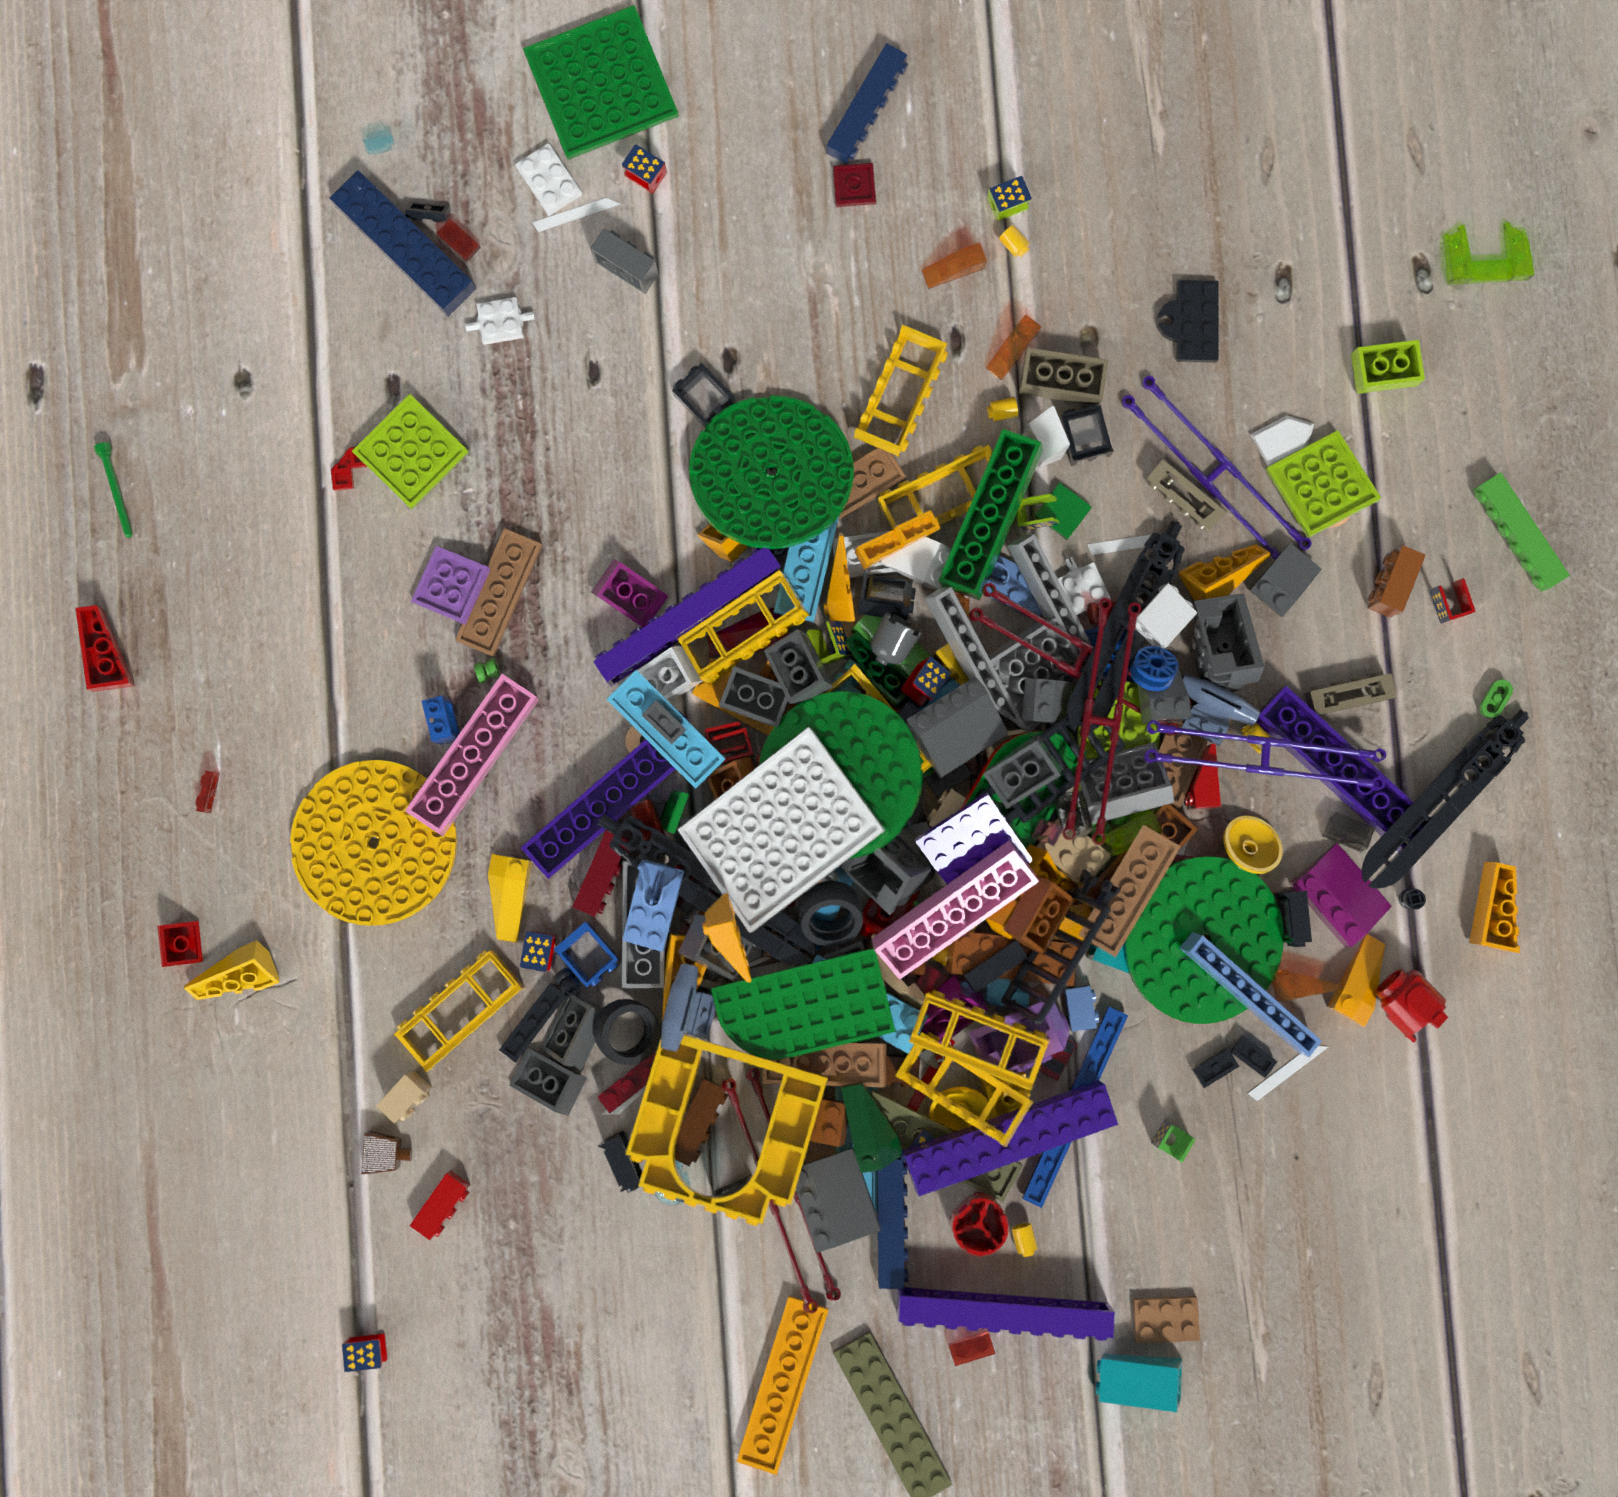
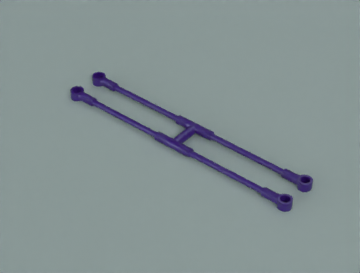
M1146 376L1142 381L1143 388L1150 390L1159 400H1162L1209 448L1211 454L1220 462L1207 476L1197 467H1194L1144 415L1145 413L1135 404L1133 396L1126 395L1122 399V406L1125 409H1130L1138 419H1141L1191 470L1190 473L1215 498H1218L1270 552L1274 560L1280 553L1274 546L1271 547L1212 483L1224 470L1227 469L1235 479L1238 478L1288 530L1289 535L1298 543L1297 545L1300 550L1306 551L1311 547V540L1303 537L1294 527H1291L1241 475L1242 473L1217 447L1215 448L1167 399L1165 393L1155 384L1154 377ZM1150 380L1152 385L1148 386L1145 381ZM1126 399H1129L1131 401L1130 405H1127L1125 403ZM1302 541H1306L1308 546L1303 547Z
M1152 720L1146 725V730L1150 734L1157 732L1174 734L1175 732L1247 741V743L1262 745L1261 765H1240L1175 757L1172 754L1157 753L1154 749H1150L1144 754V759L1148 763H1153L1154 761L1171 763L1173 761L1245 770V772L1266 775H1287L1356 784V786L1370 787L1374 791L1381 790L1385 786L1384 780L1380 777L1374 779H1353L1269 767L1270 746L1283 748L1287 746L1351 754L1358 757L1371 758L1375 762L1383 761L1386 758V752L1381 748L1376 750H1353L1289 742L1285 739L1241 736L1177 728L1172 725L1160 724L1156 720ZM1151 724L1156 726L1155 731L1150 728ZM1377 752L1381 754L1380 759L1376 756ZM1148 753L1154 755L1153 760L1148 757ZM1375 781L1379 782V788L1375 786Z

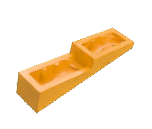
M930 510L858 546L855 554L862 567L866 569L938 531L940 526Z

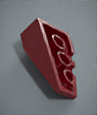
M768 608L775 620L783 616L775 614V608ZM760 611L716 632L725 650L729 652L768 626L769 623L763 612ZM789 629L785 635L776 637L767 647L760 648L757 651H764L790 634ZM707 636L710 657L721 656L710 636Z

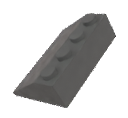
M976 676L911 716L906 722L917 741L920 751L940 778L1008 735L988 692Z
M854 1148L802 1165L796 1192L816 1253L881 1231L863 1173H860Z

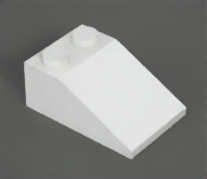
M1054 406L1027 424L1024 433H1022L1025 437L1042 442L1043 452L1038 462L1039 468L1062 459L1070 445Z
M924 537L881 560L879 563L929 589H939L941 585L938 580L951 549L935 540Z
M682 646L669 648L637 670L668 702L702 682Z

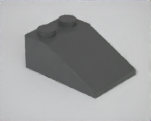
M1289 543L1249 588V591L1277 615L1283 617L1322 569L1293 544Z
M1179 668L1171 686L1166 690L1151 691L1138 685L1142 724H1147L1152 720H1156L1159 723L1179 722L1191 717L1189 696Z
M1025 678L1022 720L1058 722L1067 715L1068 702L1077 682Z
M1037 734L986 770L983 775L1005 807L1009 808L1061 776L1062 768L1039 734Z
M696 914L678 953L736 982L739 976L738 971L711 943L709 935L704 934L702 923L706 922L705 916ZM741 936L742 944L748 956L753 944Z
M528 1048L509 1086L550 1110L569 1116L587 1077Z

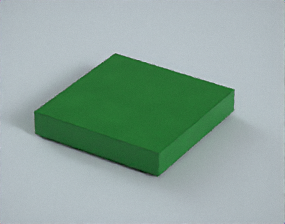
M1059 483L1051 493V495L1056 497L1057 501L1044 503L1035 514V517L1039 520L1051 517L1059 520L1060 524L1048 527L1068 540L1092 506Z
M674 789L671 790L658 828L673 834L675 833L689 794Z

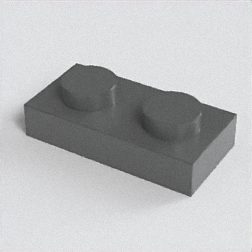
M657 700L642 714L671 745L686 731Z

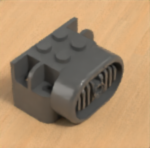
M1244 593L1194 601L1197 614L1194 616L1195 629L1194 637H1192V646L1199 677L1211 681L1232 693L1241 689L1245 684L1259 682L1265 666Z
M905 825L902 827L901 832L882 848L863 857L847 859L839 865L889 915L893 913L897 905L906 904L911 895L917 893L921 887L929 884L936 872V869L916 843L915 838L918 836Z

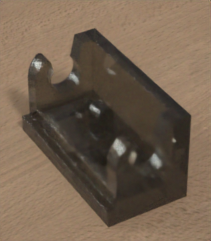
M1079 790L1075 808L1074 830L1076 835L1074 838L1086 837L1094 829L1083 790ZM1073 792L1062 793L1063 797H1059L1054 801L1062 832L1066 827ZM1071 830L1065 831L1066 837H1072L1073 833Z
M1335 812L1333 817L1329 818L1322 837L1361 853L1369 848L1375 827Z

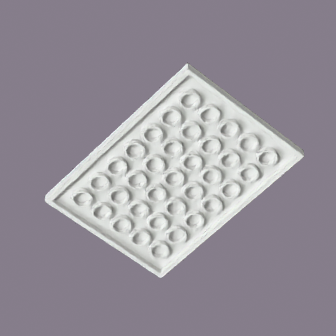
M808 727L679 828L678 831L721 893H729L735 913L749 933H751L883 833L885 829L814 731Z

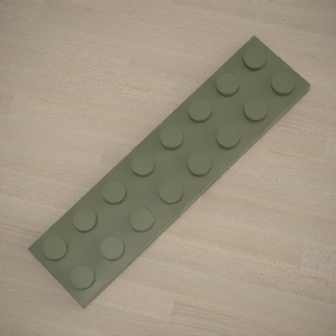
M873 1089L870 1093L881 1113H884L887 1117V1121L892 1129H895L902 1150L908 1149L923 1129L935 1138L956 1131ZM1017 1161L961 1182L1004 1202L1023 1165Z
M869 1331L833 1351L834 1357L910 1497H932L952 1486L947 1472L871 1332Z

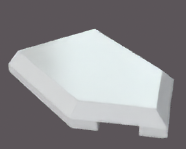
M1286 415L1250 435L1267 466H1270L1308 446L1314 423Z

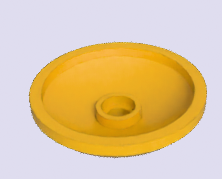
M1240 816L1233 819L1225 828L1223 835L1225 850L1231 860L1240 868L1251 873L1263 874L1272 871L1280 863L1283 855L1282 843L1276 831L1267 822L1254 816Z
M953 1087L940 1092L957 1104L963 1105L962 1107L980 1117L989 1102L983 1094L967 1087ZM934 1100L931 1102L929 1118L956 1131L972 1126ZM992 1111L986 1120L993 1118Z

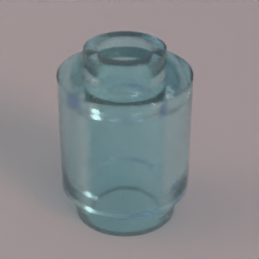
M385 129L369 134L367 138H363L368 155H377L393 150L392 145L395 144L391 132L387 133Z

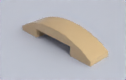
M875 934L871 936L867 943L868 950L874 948L872 938L876 936ZM877 953L885 985L900 999L920 1009L925 995L915 983L907 987L903 980L895 975Z

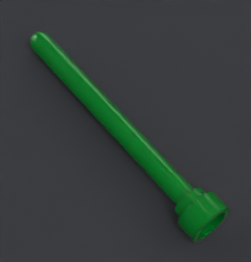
M110 442L98 443L93 446L95 454L102 459L126 538H131L133 536L110 459V456H112Z

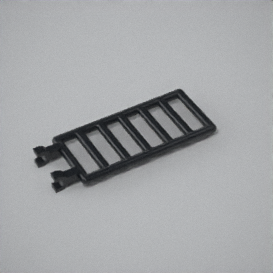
M1067 715L1039 735L1062 768L1061 772L1067 781L1058 788L1053 781L1046 784L1050 794L1043 800L1039 798L1036 792L1028 795L1035 806L1026 813L1018 802L1011 806L1012 809L1003 815L1009 825L1016 818H1019L1022 823L1028 822L1074 787L1075 775L1072 774L1049 739L1059 731L1078 760L1080 748L1066 728V725L1069 724ZM1082 716V718H1081V720H1080V722H1079V724H1078V725L1080 726V728H1081V726H1082L1083 716ZM1104 726L1108 734L1111 735L1112 727ZM1093 731L1089 733L1088 740L1099 757L1089 763L1084 755L1080 781L1108 761L1110 749L1105 751ZM1120 735L1118 743H1116L1115 754L1125 747V743ZM988 785L986 788L978 791L976 796L979 798L987 792L991 798L996 792L991 785Z
M1084 869L1081 872L1080 882L1076 888H1070L1066 893L1072 898L1099 910L1100 913L1095 921L1092 922L1070 910L1068 911L1065 918L1089 929L1082 941L1058 929L1055 934L1056 937L1078 948L1072 959L1049 947L1044 955L1067 966L1061 977L1034 964L1033 962L1039 953L1031 949L1027 956L1028 958L1025 959L1001 998L1003 1005L1037 1025L1042 1024L1111 912V907L1108 905L1112 897L1117 896L1121 890L1119 887L1114 886L1111 881L1105 879L1097 900L1087 896L1086 893L1090 887H1093L1099 879ZM1028 970L1055 984L1049 996L1022 981ZM1017 988L1044 1003L1038 1014L1011 1000Z

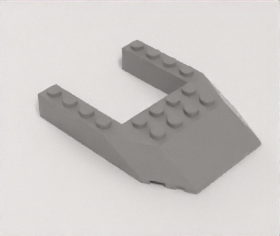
M1035 534L1023 535L1007 545L1044 616L1043 619L1091 645ZM941 587L924 598L964 673L969 679L976 676L988 692L997 712L1023 730L1029 732L1043 723L1022 720L1025 678L1078 682L1077 678L1056 667V664L1013 639L987 655L952 587ZM1039 622L1017 635L1047 654L1071 666L1074 665L1081 651L1079 647L1070 643L1068 639ZM1088 654V656H1087V658H1086V660H1085V662H1084V664H1083V666H1082V668H1081V670H1080L1081 672L1083 671V669H1084V667H1085V665H1086V663H1087V661H1088V659H1089V654Z

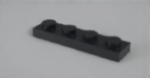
M549 983L499 1049L513 1062L516 1063L566 998L558 987Z

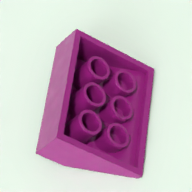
M1335 843L1290 882L1296 891H1307L1308 905L1344 947L1354 946L1392 907L1378 889H1372L1368 886L1371 883L1370 880L1364 883L1362 871L1338 843Z

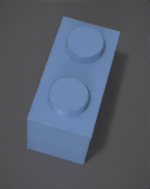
M1089 985L1064 988L1063 993L1069 1030L1073 1032L1097 1028L1096 1023H1099V1015L1093 1006V1002H1096L1094 989H1091Z

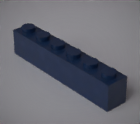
M888 43L885 44L827 143L826 154L846 165L850 159H855L859 151L857 147L860 142L864 143L868 136V128L870 125L874 126L879 116L877 114L878 111L886 106L889 92H894L899 82L897 80L899 75H904L907 70L906 53Z
M900 1157L883 1169L878 1170V1221L881 1227V1231L878 1232L879 1289H904V1282H908V1269H904V1261H908V1248H904V1239H908V1226H904V1218H908V1206L904 1205V1197H907L908 1189L907 1184H903V1175H907V1166Z

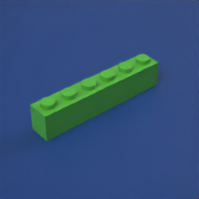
M1501 472L1473 489L1476 499L1484 505L1488 517L1494 520L1500 535L1506 538L1510 544V550L1518 556L1522 568L1530 574L1532 582L1537 589H1540L1541 592L1570 576Z

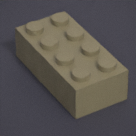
M1027 347L1024 354L1019 394L1088 405L1095 404V406L1100 405L1103 400L1109 360Z

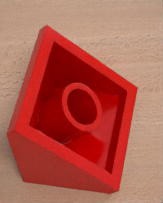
M199 921L157 926L161 967L203 962Z

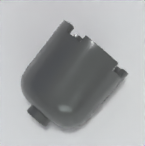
M886 612L870 643L871 650L877 656L876 660L884 665H887V663H902L922 634L921 630L916 629L914 631L910 628V622L895 614L891 617L890 613Z

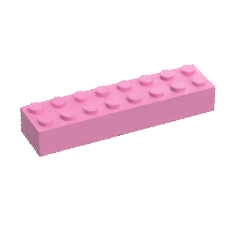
M501 674L405 811L441 836H444L539 701L537 696L504 674Z
M1008 841L873 937L874 950L895 975L901 979L1038 882L1037 877L1013 844Z

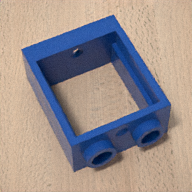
M438 696L421 701L431 741L440 745L454 742L460 731L452 700L444 696Z
M585 921L554 948L556 953L586 987L590 985L596 986L603 979L601 975L606 971L612 972L618 966L617 961L620 959L588 921ZM587 932L592 935L611 957V960L590 978L566 952Z

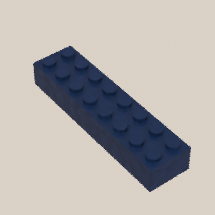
M359 170L329 197L334 206L446 316L449 317L477 289L472 280Z

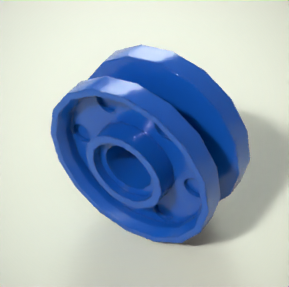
M1156 646L1143 647L1138 650L1130 668L1131 676L1140 687L1147 690H1166L1171 686L1178 671V661L1166 649Z

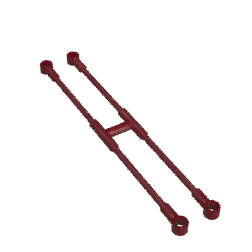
M987 583L982 587L984 596H992L1004 604H1009L1065 637L1070 643L1079 647L1081 651L1074 665L1071 666L996 624V621L984 615L980 608H974L969 612L970 620L974 622L979 621L991 629L994 628L1079 680L1082 673L1080 670L1088 654L1091 655L1094 649L1092 645L1075 635L1068 634L1010 600L1007 595L998 591L993 583ZM986 587H990L992 592H987ZM973 612H977L979 617H974ZM1123 698L1122 704L1141 714L1138 706ZM1160 723L1165 725H1172L1179 728V726L1176 723ZM1174 732V734H1171V733H1165V734L1168 735V736H1173V735H1176L1177 733Z
M1102 598L1098 604L1100 609L1099 628L1088 698L1085 700L1080 749L1070 812H1068L1066 827L1062 832L1065 840H1071L1076 835L1074 830L1075 808L1090 724L1112 727L1110 735L1111 745L1100 815L1097 818L1095 834L1092 836V842L1095 845H1101L1105 842V812L1116 743H1118L1124 707L1122 703L1133 632L1136 630L1137 617L1141 612V606L1136 602L1131 603L1128 607V636L1117 704H1115L1113 718L1092 715L1093 694L1104 626H1106L1108 610L1112 605L1111 600L1108 598ZM1103 601L1109 604L1107 608L1101 606ZM1136 606L1138 608V612H1132L1131 607ZM1071 830L1073 833L1072 837H1066L1065 831ZM1101 835L1102 842H1096L1095 836Z
M757 1068L748 1069L745 1073L746 1079L751 1081L769 1125L771 1115L759 1081L760 1071ZM732 1078L725 1079L722 1082V1089L728 1093L731 1104L735 1107L757 1167L759 1157L739 1106L740 1102L735 1090L737 1086L736 1081ZM795 1189L793 1197L795 1203L798 1204L805 1226L810 1236L812 1245L814 1247V1243ZM770 1199L769 1207L771 1213L775 1216L800 1285L799 1289L804 1300L803 1310L806 1313H815L818 1309V1304L815 1300H812L809 1289L804 1283L779 1215L778 1205L774 1204L773 1199ZM821 1252L816 1253L827 1287L826 1297L830 1301L839 1300L841 1291L835 1287Z

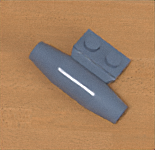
M1186 673L1182 676L1188 696L1198 704L1190 709L1191 717L1184 720L1181 728L1226 734L1229 728V719L1251 726L1257 721L1260 711L1240 696L1211 681ZM1199 736L1216 744V746H1220L1223 738Z
M681 964L670 990L663 1018L660 1048L677 1052L686 1031L687 1034L702 1039H708L715 1004L713 996L702 992L696 993L698 967L689 964Z

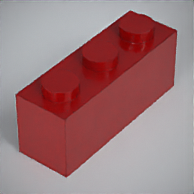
M448 1171L409 1226L429 1241L434 1236L438 1238L445 1229V1226H443L447 1218L451 1220L458 1209L455 1208L459 1201L463 1202L470 1193L467 1189L471 1184L453 1171Z

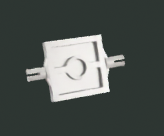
M517 297L476 304L478 311L477 321L465 323L467 332L479 329L482 342L486 345L524 338L522 330L523 321L535 320L534 311L521 313Z
M1073 557L1065 560L1070 571L1065 576L1058 578V581L1076 616L1082 613H1090L1094 623L1098 622L1097 619H1099V612L1097 610L1099 601L1102 598L1110 600L1111 598L1094 562L1077 568Z

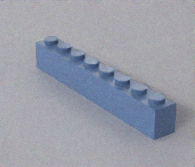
M1192 932L1179 949L1298 1053L1310 1057L1322 1042L1204 936Z

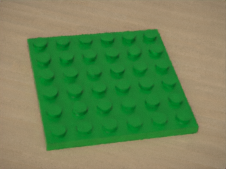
M635 5L522 48L567 160L679 117L678 110Z

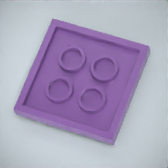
M436 546L411 602L466 625L491 569Z

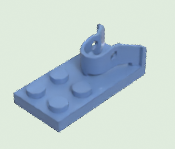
M998 556L987 583H993L996 589L1007 595L1010 600L1040 617L1042 612L1017 564ZM986 587L987 592L991 593V588ZM992 596L989 597V598H991V599H993V600H995V601H997V602H999V603H1001V604H1003V605H1005V606H1007V607H1009V608H1011V609H1013V610H1015V611H1017V612H1019V613H1021V614L1027 616L1026 614L1020 612L1019 610L1015 609L1014 607L1010 606L1009 604H1007V603L1004 604V603L1000 602L999 600L995 599V598L992 597Z
M643 860L638 866L640 871L623 941L663 952L684 871Z

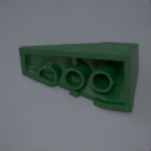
M858 631L851 635L844 643L879 693L899 709L909 700V697L901 691L909 676L896 664L887 663V665L878 662L876 660L877 656L871 650L870 642Z
M863 1082L842 1086V1094L860 1173L881 1170L903 1155L899 1136L888 1123L884 1113H881L876 1105V1101Z

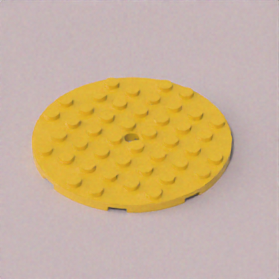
M384 760L358 761L344 765L325 775L314 785V788L308 793L306 798L304 797L297 809L291 828V860L297 879L306 894L328 914L357 925L377 926L392 924L420 912L441 892L450 877L456 858L457 831L455 821L445 835L441 836L405 811L426 782L427 778L410 767ZM372 837L379 839V845L374 849L369 846V840Z

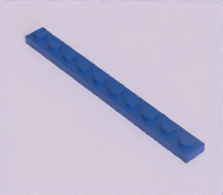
M1109 1006L1107 1007L1070 1090L1100 1080L1128 1015ZM1071 1142L1042 1152L1022 1196L1023 1200L1040 1208L1043 1207Z

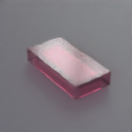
M1041 819L1032 836L1038 841L1055 846L1064 827Z

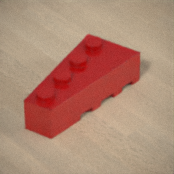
M98 605L75 608L86 689L91 692L135 686L104 610Z

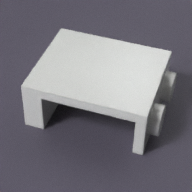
M1169 583L1160 586L1158 589L1159 593L1138 614L1135 628L1152 646L1163 649L1173 641L1197 614L1193 609V605L1179 594L1176 587Z

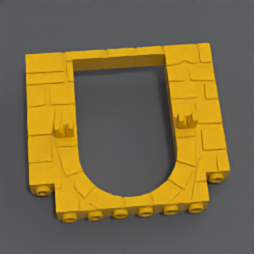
M684 1035L677 1052L660 1048V1040L626 1155L631 1156L630 1160L642 1163L643 1160H646L639 1186L643 1187V1191L646 1193H663V1197L669 1200L682 1199L684 1204L696 1207L699 1204L705 1206L704 1210L711 1213H717L718 1210L725 1212V1217L731 1219L744 1218L746 1223L758 1226V1223L763 1224L770 1199L774 1200V1204L786 1207V1204L791 1205L828 1078L688 1035ZM703 1050L784 1074L755 1173L743 1188L725 1196H708L692 1189L679 1174L675 1162V1144Z

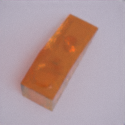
M978 242L948 255L922 269L921 272L929 290L985 269L987 259L981 243Z
M1025 314L989 362L986 369L1002 381L1026 351L1027 347L1038 336L1042 326Z
M1289 969L1276 971L1277 975L1273 976L1272 981L1275 999L1279 1002L1343 989L1340 984L1289 972Z

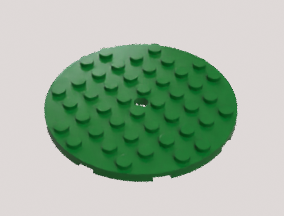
M770 395L768 398L756 399L752 397L739 401L725 408L718 416L716 415L711 419V422L704 431L700 432L693 446L689 463V479L691 491L700 512L721 534L747 546L777 549L809 541L824 532L837 520L843 512L852 491L854 466L852 452L844 433L828 415L825 416L822 412L815 409V406L805 401L786 396ZM768 468H775L777 473L775 476L766 473V470Z
M842 691L814 696L788 711L781 718L779 726L773 728L763 746L758 767L810 727L885 829L883 833L849 859L863 857L877 851L892 841L901 832L909 817L912 816L922 788L923 770L921 767L920 750L906 722L881 701L864 694Z
M1203 856L1170 864L1124 942L1126 966L1139 993L1160 1012L1174 1019L1192 1024H1210L1225 1021L1241 1014L1248 1008L1179 948L1192 932L1202 936L1206 934L1209 936V942L1266 991L1278 971L1283 953L1284 927L1280 909L1267 885L1255 873L1240 868L1231 860L1214 856Z

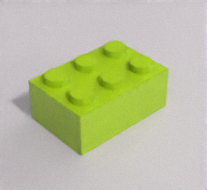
M1419 340L1358 347L1351 354L1357 394L1416 387L1425 380Z

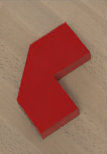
M349 447L344 453L345 455L331 469L332 488L334 491L355 489L353 469L367 467L352 452L355 447Z

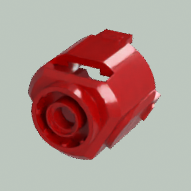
M1398 969L1390 974L1375 991V994L1380 998L1381 1008L1386 1012V1017L1413 1043L1417 1041L1415 1033L1428 1023L1439 1029L1449 1018L1443 1011L1446 1008V998L1418 970H1410L1406 973L1403 969Z
M975 1192L969 1195L952 1211L950 1216V1227L956 1242L970 1254L981 1257L983 1255H990L999 1250L1008 1237L1009 1224L1007 1216L995 1198L986 1193ZM978 1213V1218L971 1222V1217Z

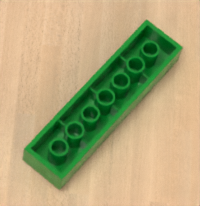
M1002 429L938 580L942 587H952L954 592L980 601L983 594L982 587L987 584L1042 455V442Z

